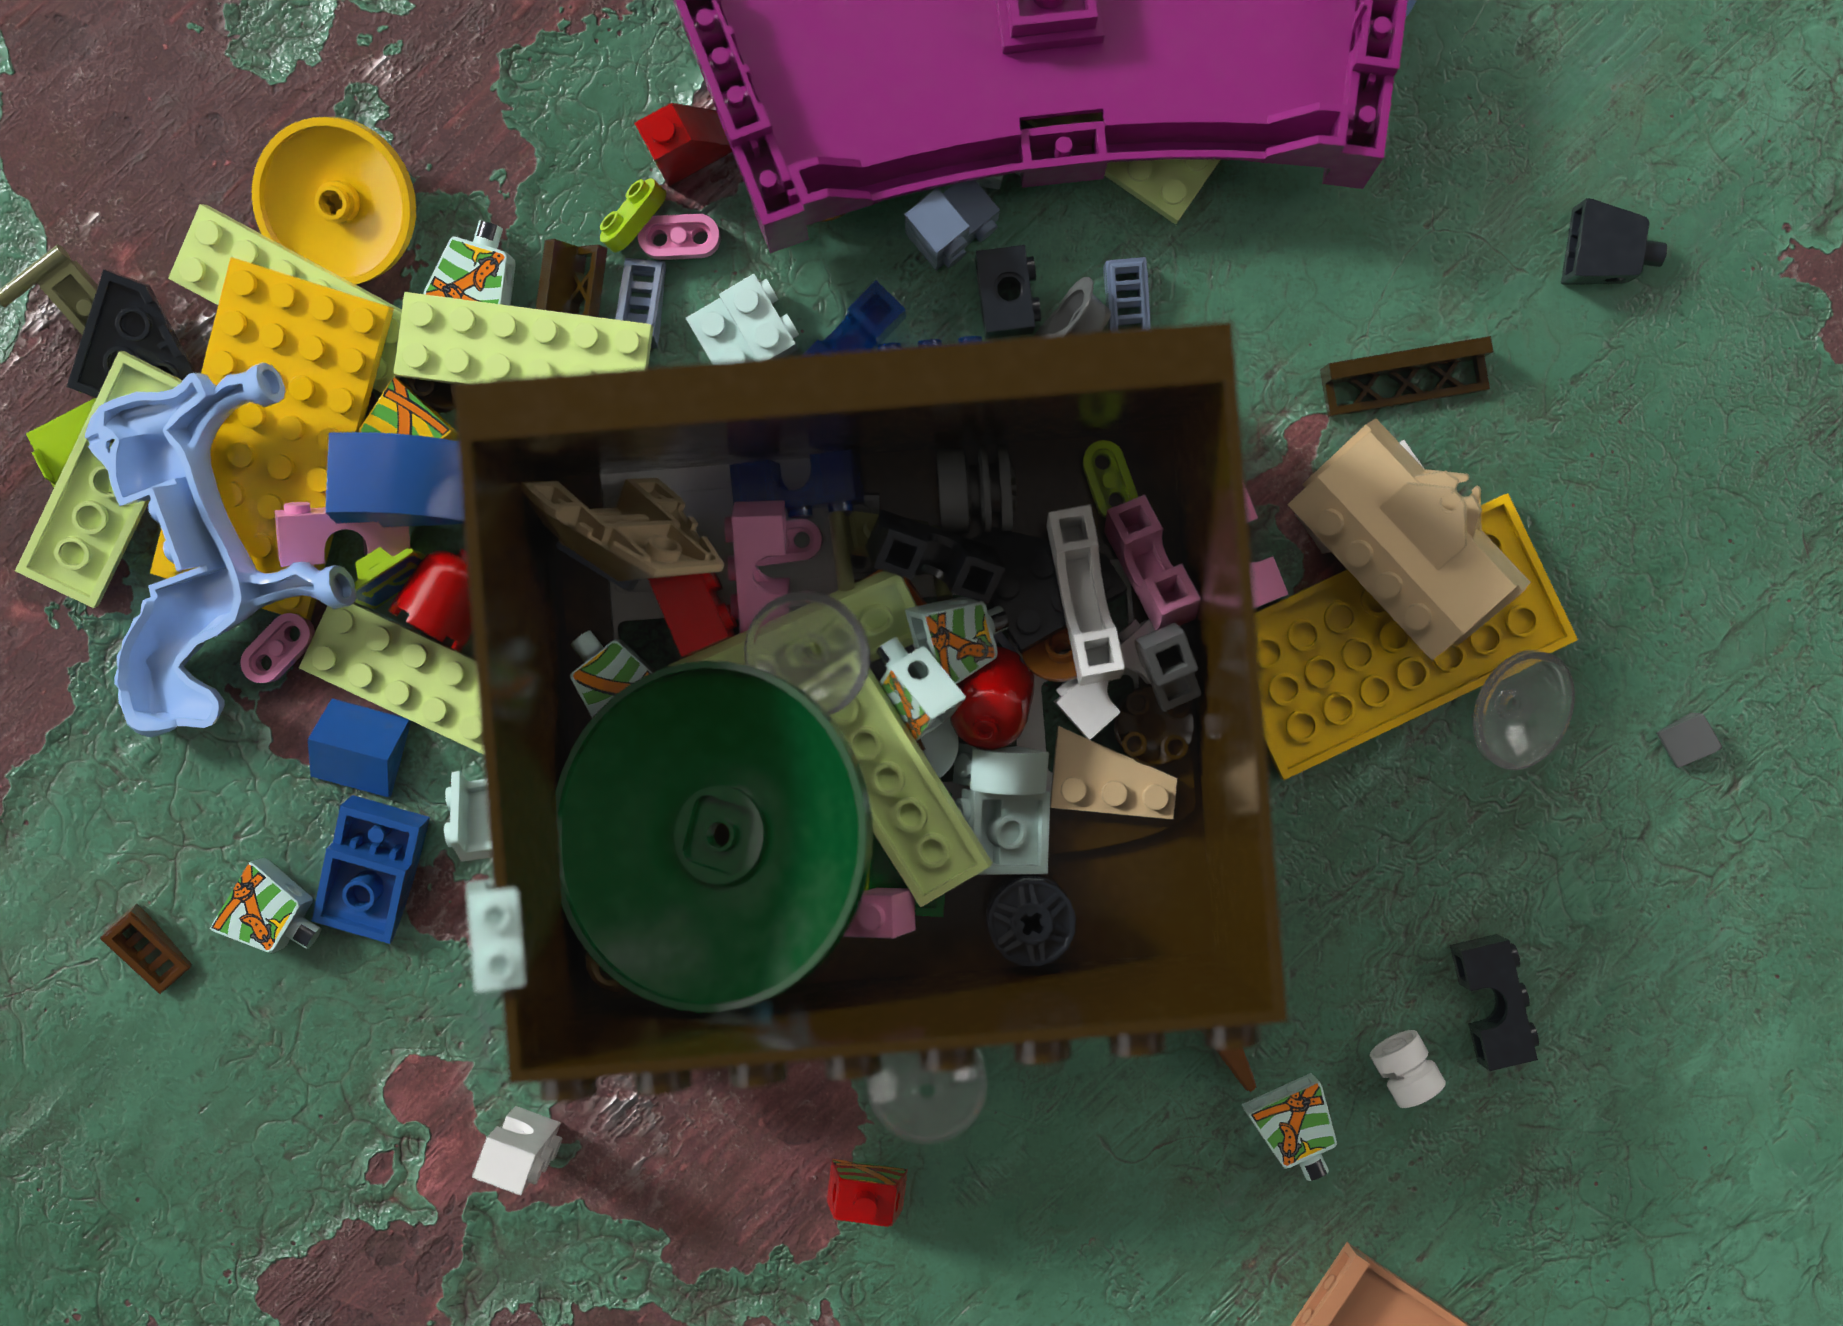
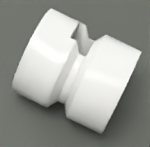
M1415 1030L1397 1033L1379 1043L1370 1052V1057L1383 1078H1390L1387 1082V1087L1400 1108L1414 1107L1428 1101L1441 1092L1446 1083L1435 1062L1426 1060L1428 1050Z

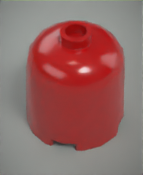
M460 549L456 555L446 550H436L427 554L418 564L387 611L398 616L401 610L409 614L406 620L407 623L441 643L446 636L453 639L454 643L451 648L459 653L462 652L473 633L467 551Z
M996 647L998 653L994 660L956 684L966 698L950 717L951 725L956 734L967 744L980 749L995 750L1012 744L1022 734L1030 713L1035 689L1034 674L1020 661L1018 653L1003 647Z

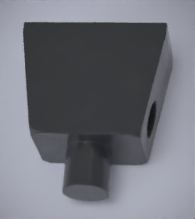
M1586 198L1572 208L1561 284L1628 283L1641 275L1643 265L1661 267L1667 255V244L1665 242L1647 240L1650 224L1647 217L1595 199Z

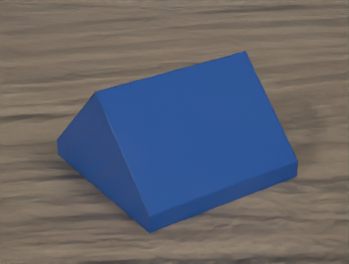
M332 698L308 738L311 777L391 797L411 720Z

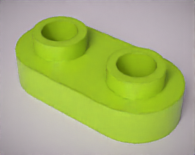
M653 178L645 181L640 179L633 183L626 193L627 199L617 211L609 213L600 225V230L602 231L600 241L612 252L616 253L626 248L663 204L666 198V190Z
M1107 440L1091 444L1083 455L1082 468L1097 510L1106 518L1107 510L1113 508L1109 504V496L1111 494H1119L1123 499V503L1138 498L1121 449L1115 443ZM1097 456L1108 458L1109 467L1107 469L1101 470L1096 467L1095 458Z

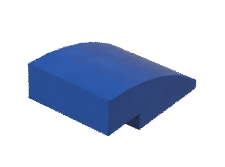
M329 433L325 513L336 524L379 522L382 527L465 524L458 441L393 433Z
M355 795L350 796L342 803L339 809L333 843L326 848L312 922L390 944L394 939L414 881L430 817Z

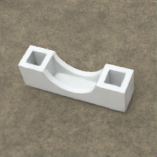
M1091 505L1049 512L1047 531L1079 686L1120 679L1125 668L1117 630L1112 622L1105 597L1099 560V544Z

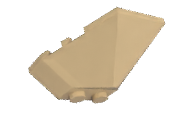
M658 478L625 479L617 507L588 509L558 481L522 482L521 492L544 526L559 539V542L617 581L719 572L723 569L724 563L706 536L699 537L696 528L698 523L695 518L691 516L687 518L684 514L685 503L682 498Z

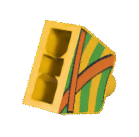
M395 377L390 381L359 428V432L407 434L453 441L458 440L457 431L429 404L421 400L406 383Z

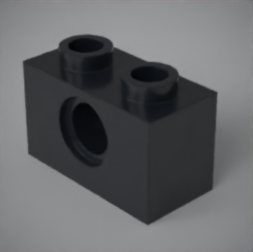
M1025 245L976 251L975 265L985 340L1033 334L1035 322L1041 321L1039 297H1031L1030 281H1036L1034 257L1026 256ZM1010 283L1018 288L1020 296L1016 300L1006 301L999 296L997 289L1003 284Z

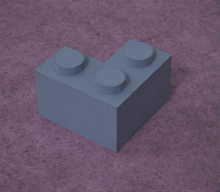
M976 180L953 184L944 193L936 188L905 214V234L936 271L944 264L947 268H950L965 256L967 252L964 248L975 239L979 243L984 241L998 228L995 222L998 221L1000 209Z

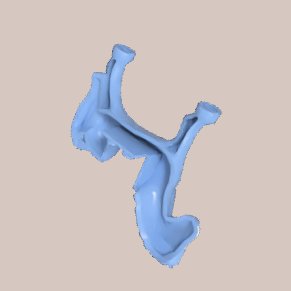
M265 362L252 366L246 372L226 375L218 385H215L206 374L191 373L171 390L134 392L110 400L98 407L90 418L85 432V438L90 443L89 449L108 470L110 483L119 506L150 500L149 512L153 519L160 523L166 539L163 545L165 556L170 562L175 564L177 571L195 568L148 585L151 597L143 600L141 612L133 619L129 631L122 641V648L117 655V671L114 684L119 689V704L127 725L143 736L156 737L174 730L177 726L206 728L217 722L225 707V700L216 689L196 679L184 667L207 640L233 629L248 619L258 609L286 598L301 595L311 596L332 609L350 606L356 600L353 578L341 566L334 565L318 570L309 562H296L276 573L267 574L258 571L226 512L211 465V446L223 422L242 405L251 402L267 407L284 399L285 386L281 375L272 365ZM114 439L115 441L110 448L111 440Z

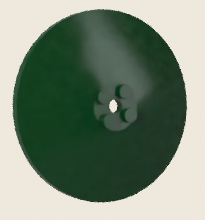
M724 661L682 663L648 674L612 697L595 714L572 747L555 791L560 844L561 903L567 920L581 944L597 964L618 983L635 994L659 1005L693 1012H722L749 1007L788 991L808 977L835 949L853 920L867 883L872 854V813L863 773L852 747L839 726L811 696L793 683L756 667ZM721 823H724L730 831L729 841L723 847L719 846L714 838L715 829Z

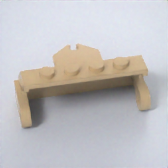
M1374 419L1361 428L1303 483L1305 489L1287 505L1431 660H1434L1449 646L1452 645L1455 648L1524 592L1530 581L1482 531L1481 488L1475 486L1472 494L1467 497L1461 496L1457 492L1458 484L1466 482L1469 479V475L1424 469L1377 419Z

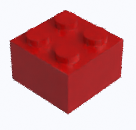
M716 572L648 578L682 657H688L736 636L733 629L739 627V623L731 615V605L722 604L717 591L723 589Z

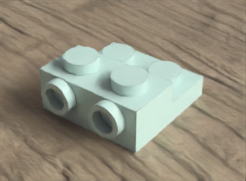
M755 274L721 292L719 299L686 317L712 363L781 358L798 350L793 341V338L799 335L794 324L787 314L779 317L772 305L778 301L775 292L767 279L759 282Z
M962 789V798H957L955 804L993 862L989 868L977 875L1048 874L1050 791L1042 794L1005 795Z

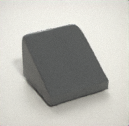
M1689 713L1656 732L1676 768L1699 760L1723 748L1702 713Z

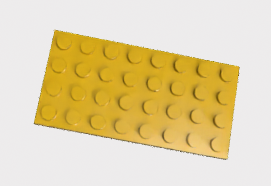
M230 257L201 374H206L215 385H218L226 375L240 374L246 372L254 365L265 362L272 365L281 375L285 386V395L283 400L267 407L249 402L236 409L223 422L213 439L210 450L211 465L220 496L233 527L256 569L269 574L289 567H281L279 561L275 510H284V504L291 502H309L311 508L326 507L329 433L359 432V428L365 420L394 308ZM161 528L150 574L168 579L195 569L176 570L175 564L170 562L165 556L163 545L166 539ZM334 533L329 536L325 543V564H312L318 570L325 568ZM302 595L276 601L262 607V609L281 615L294 613L311 620L316 598Z
M1508 493L1481 505L1482 531L1530 581V584L1524 592L1455 648L1452 645L1449 646L1434 660H1431L1348 569L1255 612L1266 749L1282 780L1299 774L1578 640Z

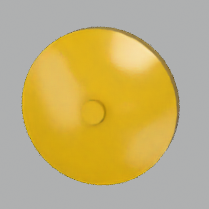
M339 117L304 119L285 127L277 133L266 145L256 164L252 181V204L255 219L262 235L355 285L381 276L390 270L403 256L412 238L416 221V198L413 183L398 153L382 136L372 129L353 120Z

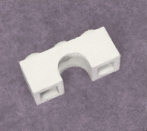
M1135 619L1118 634L1121 640L1119 644L1124 668L1135 671L1147 684H1151L1146 670L1140 663L1134 640L1155 631L1150 619L1144 620L1141 624ZM1078 678L1065 681L1056 689L1060 696L1054 703L1078 730L1090 740L1120 713V710L1112 703L1108 696L1107 686L1109 681L1079 686Z
M515 1106L506 1116L503 1127L497 1126L487 1136L472 1178L521 1195L530 1183L537 1184L541 1173H545L550 1161H554L562 1142V1137L557 1136L561 1122Z

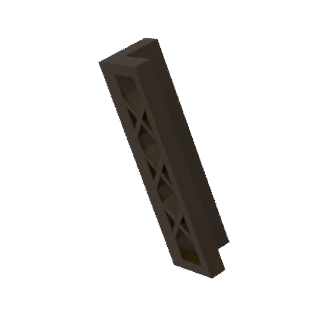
M557 239L545 240L536 309L579 315L580 304L585 299V309L582 315L599 317L608 248L601 245L575 246ZM591 257L590 271L585 276L586 258Z
M1491 336L1328 363L1320 369L1327 416L1333 417L1487 391L1490 389L1485 356L1493 353ZM1473 360L1477 383L1463 385L1450 376L1458 363ZM1450 364L1446 371L1438 367ZM1424 368L1440 377L1434 388L1426 392L1410 382L1417 371ZM1410 371L1406 378L1398 374L1401 372ZM1388 375L1400 384L1392 397L1383 398L1370 389L1379 376ZM1370 378L1366 385L1360 382L1359 379ZM1349 382L1361 392L1352 404L1337 406L1333 384ZM1445 382L1452 386L1440 389ZM1405 388L1413 393L1400 396ZM1365 395L1372 399V401L1361 402Z

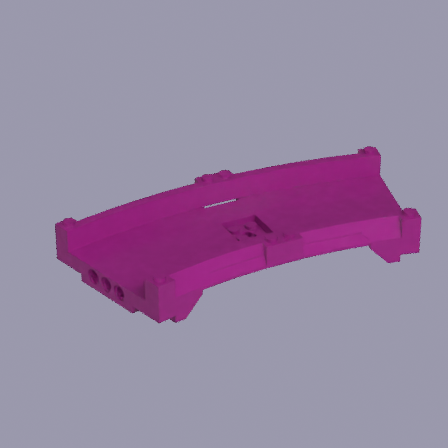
M673 0L751 197L755 216L769 252L773 253L809 240L807 225L872 206L878 202L951 184L1020 172L1022 188L1104 179L1107 164L1110 162L1243 160L1324 168L1322 184L1363 189L1384 159L1394 76L1399 70L1408 0ZM1097 112L1103 113V121L1062 124L1023 130L1020 128V121Z

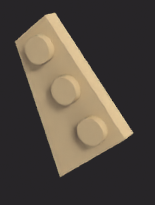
M1057 726L1050 808L1164 819L1174 818L1177 778L1150 766L1140 764L1130 757Z

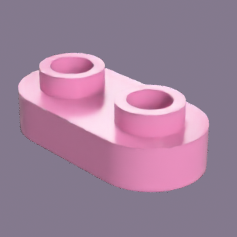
M704 214L652 216L638 234V242L643 251L649 257L656 260L705 258L716 252L721 241V234L717 224L712 218ZM698 232L708 234V238L703 244L695 243L694 236ZM658 234L667 235V241L662 246H656L653 243L655 236Z
M806 519L786 521L787 545L785 555L764 557L756 565L769 566L804 561L815 557L823 543L820 529L813 522ZM801 532L807 533L810 537V542L805 548H799L795 544V537Z
M294 613L282 614L274 619L243 652L240 661L243 674L249 680L256 683H271L278 680L307 651L315 634L311 621ZM296 626L300 631V637L298 640L293 641L290 638V630ZM266 655L272 661V665L268 670H265L261 664L263 657Z

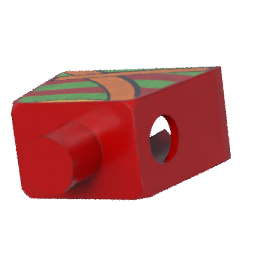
M832 1159L827 1203L833 1218L840 1221L885 1227L893 1226L903 1211L908 1169Z

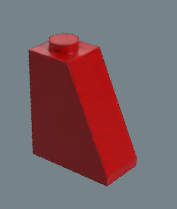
M670 103L634 123L668 187L732 153L716 110Z

